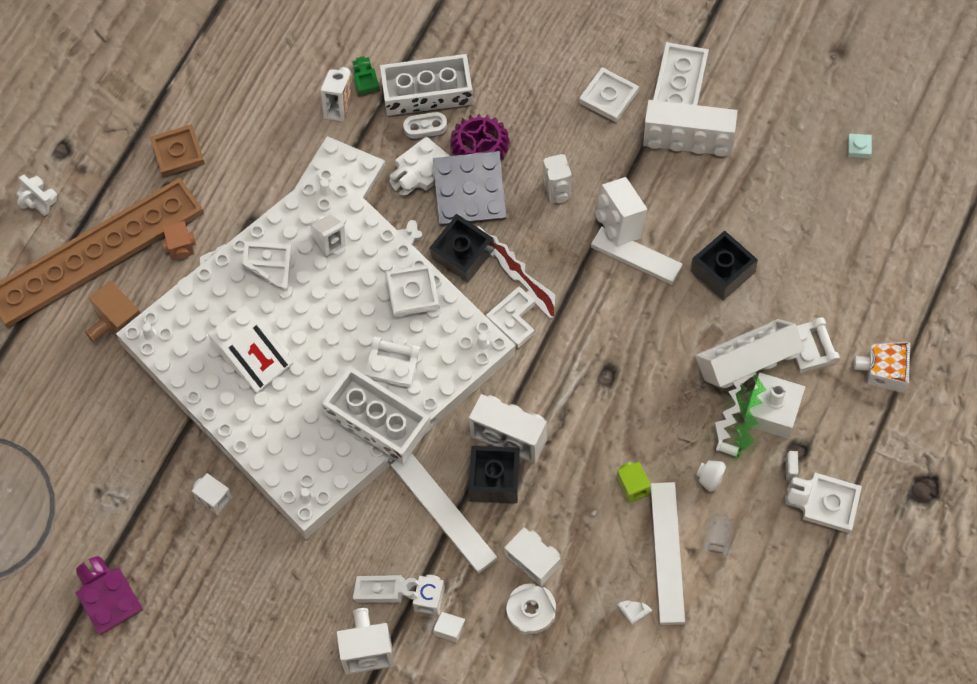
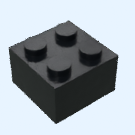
M456 214L430 246L429 250L432 259L466 282H469L493 252L495 244L493 237Z
M724 230L692 258L691 272L722 300H725L756 272L758 259Z
M471 446L468 490L470 501L518 503L519 447Z

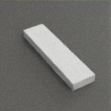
M602 226L591 243V248L670 285H673L682 269V263L634 241L616 246L613 239L608 237L606 228Z

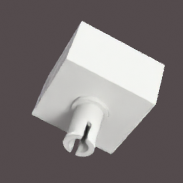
M759 372L746 412L744 425L790 439L806 386Z
M359 608L353 611L355 628L337 631L340 659L346 675L395 666L387 623L370 626L369 610L367 608Z

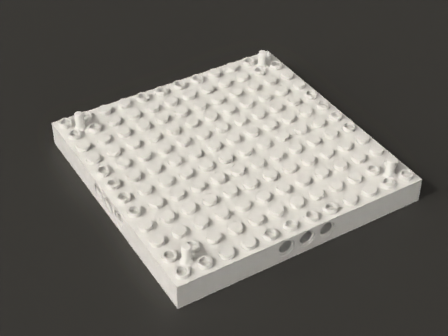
M328 163L116 333L120 345L305 539L309 538L396 461V459L325 415L322 407V402L349 366L362 374L365 373L374 337L382 338V341L413 347V345L421 346L411 388L380 381L375 382L430 416V428L425 435L515 356L516 347L500 329L433 265L432 270L440 309L393 317L385 272L431 263ZM331 214L344 224L346 245L325 256L311 234L310 225L317 218L326 217ZM244 241L289 244L292 246L288 290L281 289L243 266ZM244 304L262 322L293 362L292 366L257 394L214 349L208 336L209 332ZM380 350L378 354L404 361H410L411 357Z

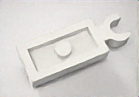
M401 575L357 576L353 600L357 603L401 602L402 595L409 599H416L418 595L414 591H410L413 586H420V583L415 578L405 580Z

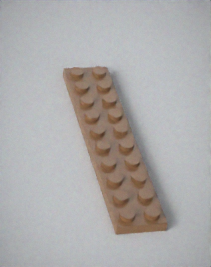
M181 178L176 179L1 280V320L7 328L163 238L165 236L164 226L185 221L186 224L204 214L203 209Z

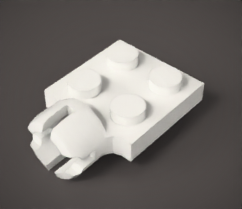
M428 137L423 138L395 160V166L398 169L390 174L389 182L395 192L401 187L404 188L398 192L402 196L408 195L416 188H422L425 191L429 190L435 185L433 158L450 155Z
M814 473L812 480L793 477L787 488L788 495L785 496V503L800 508L803 511L802 520L850 534L862 486Z

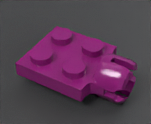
M96 556L88 559L94 571L90 572L84 562L76 568V573L82 582V587L75 593L98 634L101 636L142 612L143 608L120 568L110 570L104 560Z

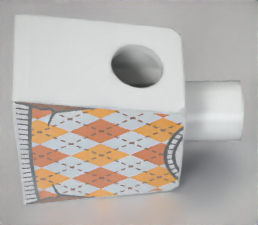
M348 68L331 69L326 76L321 88L323 119L345 122L352 97V79Z
M910 343L871 345L868 357L855 356L854 370L868 371L867 383L870 385L905 393L909 384Z

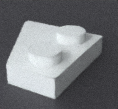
M244 241L242 264L245 268L281 289L288 290L292 246L289 244Z

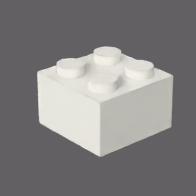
M624 177L602 184L595 214L597 220L606 228L608 237L613 239L616 246L641 239L648 209L628 179Z

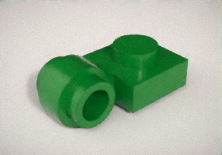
M362 56L352 61L355 71L353 74L359 96L380 91L375 69H372L369 57L365 58Z

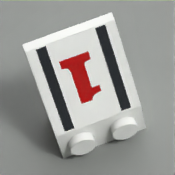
M245 304L208 333L210 343L256 394L293 365L291 359L270 332Z

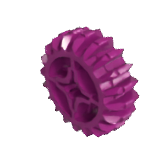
M480 114L477 115V118H473L470 115L468 121L462 118L461 124H456L455 130L452 131L450 140L451 151L455 156L500 151V160H504L505 153H508L510 144L508 131L504 129L503 122L498 123L496 117L490 120L488 114L485 118L481 117Z

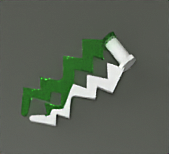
M756 374L753 375V378L758 388L747 392L750 398L747 401H743L739 394L748 390L742 384L750 378V375L733 382L737 389L728 392L736 405L723 411L725 420L715 422L719 440L716 451L736 456L738 459L742 450L756 442L747 431L759 424L751 414L750 408L763 403L756 395L767 390ZM741 412L746 422L735 426L742 436L735 438L740 447L723 442L724 439L731 437L725 430V427L737 423L732 414Z

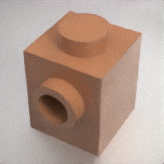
M185 221L163 227L166 239L162 240L165 253L170 252L172 260L185 259L194 254L192 246L196 245L193 232L188 233Z

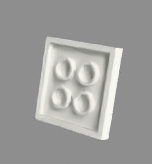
M327 136L296 187L328 163L366 199L386 163L383 159Z

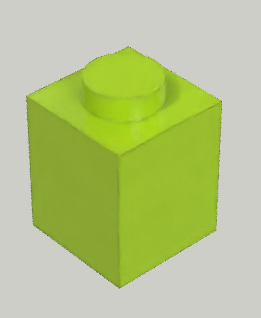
M640 461L634 464L632 462L626 463L617 470V481L628 504L651 494V484Z

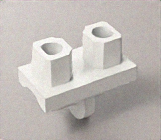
M25 175L20 176L19 181L21 185L16 194L19 197L17 205L22 209L28 207L31 209L36 208L43 216L49 214L50 206L57 202V193L53 189L43 192L44 183L38 176L30 179Z

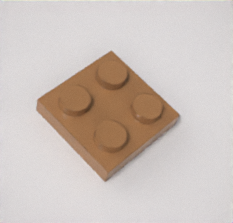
M192 124L150 137L162 177L205 164Z

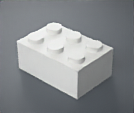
M483 394L480 395L469 416L470 436L494 447H519L520 458L536 464L547 441V421L543 417L534 413L528 414L516 405L511 404L509 406L494 396L489 395L487 397Z

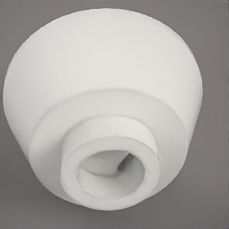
M708 460L706 464L701 463L696 476L700 477L699 483L708 492L716 491L724 476L726 465L722 461Z

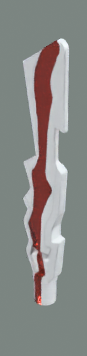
M490 235L493 237L495 249L490 254L491 257H496L501 267L512 280H519L529 290L526 293L535 300V304L549 318H553L555 294L526 274V264L516 260L514 252H510L506 244L500 243L496 236Z

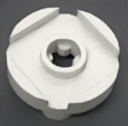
M530 583L521 585L512 591L506 607L508 620L515 629L524 635L543 632L555 620V599L551 592L544 587L541 588ZM527 604L537 605L538 608L535 610V614L525 612Z

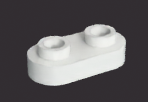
M439 112L410 116L403 123L404 133L411 139L441 135L447 129V119L445 115Z

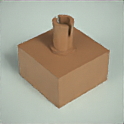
M110 280L89 297L100 320L86 330L85 333L93 343L109 330L117 337L116 333L141 313Z

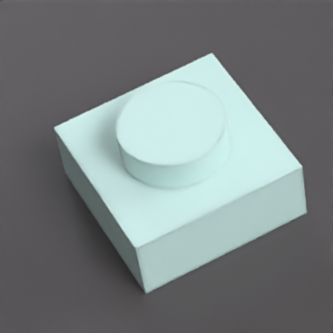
M849 134L848 157L870 159L872 154V135Z

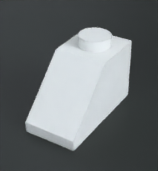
M333 215L319 217L310 225L311 234L325 256L346 245L344 224Z

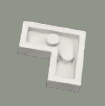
M521 287L516 288L486 314V317L517 348L521 347L535 334V330L521 318L535 306V300Z

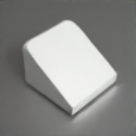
M442 612L434 627V636L458 643L465 619Z

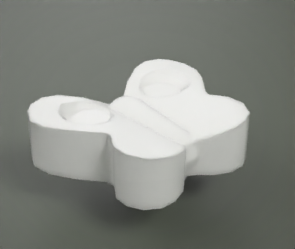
M414 220L408 222L406 229L397 230L412 245L415 240L420 241L423 238L422 232L418 231L417 223Z

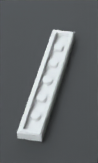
M412 453L404 464L397 460L391 464L394 472L477 574L498 560L489 546Z
M675 482L651 483L660 625H685Z

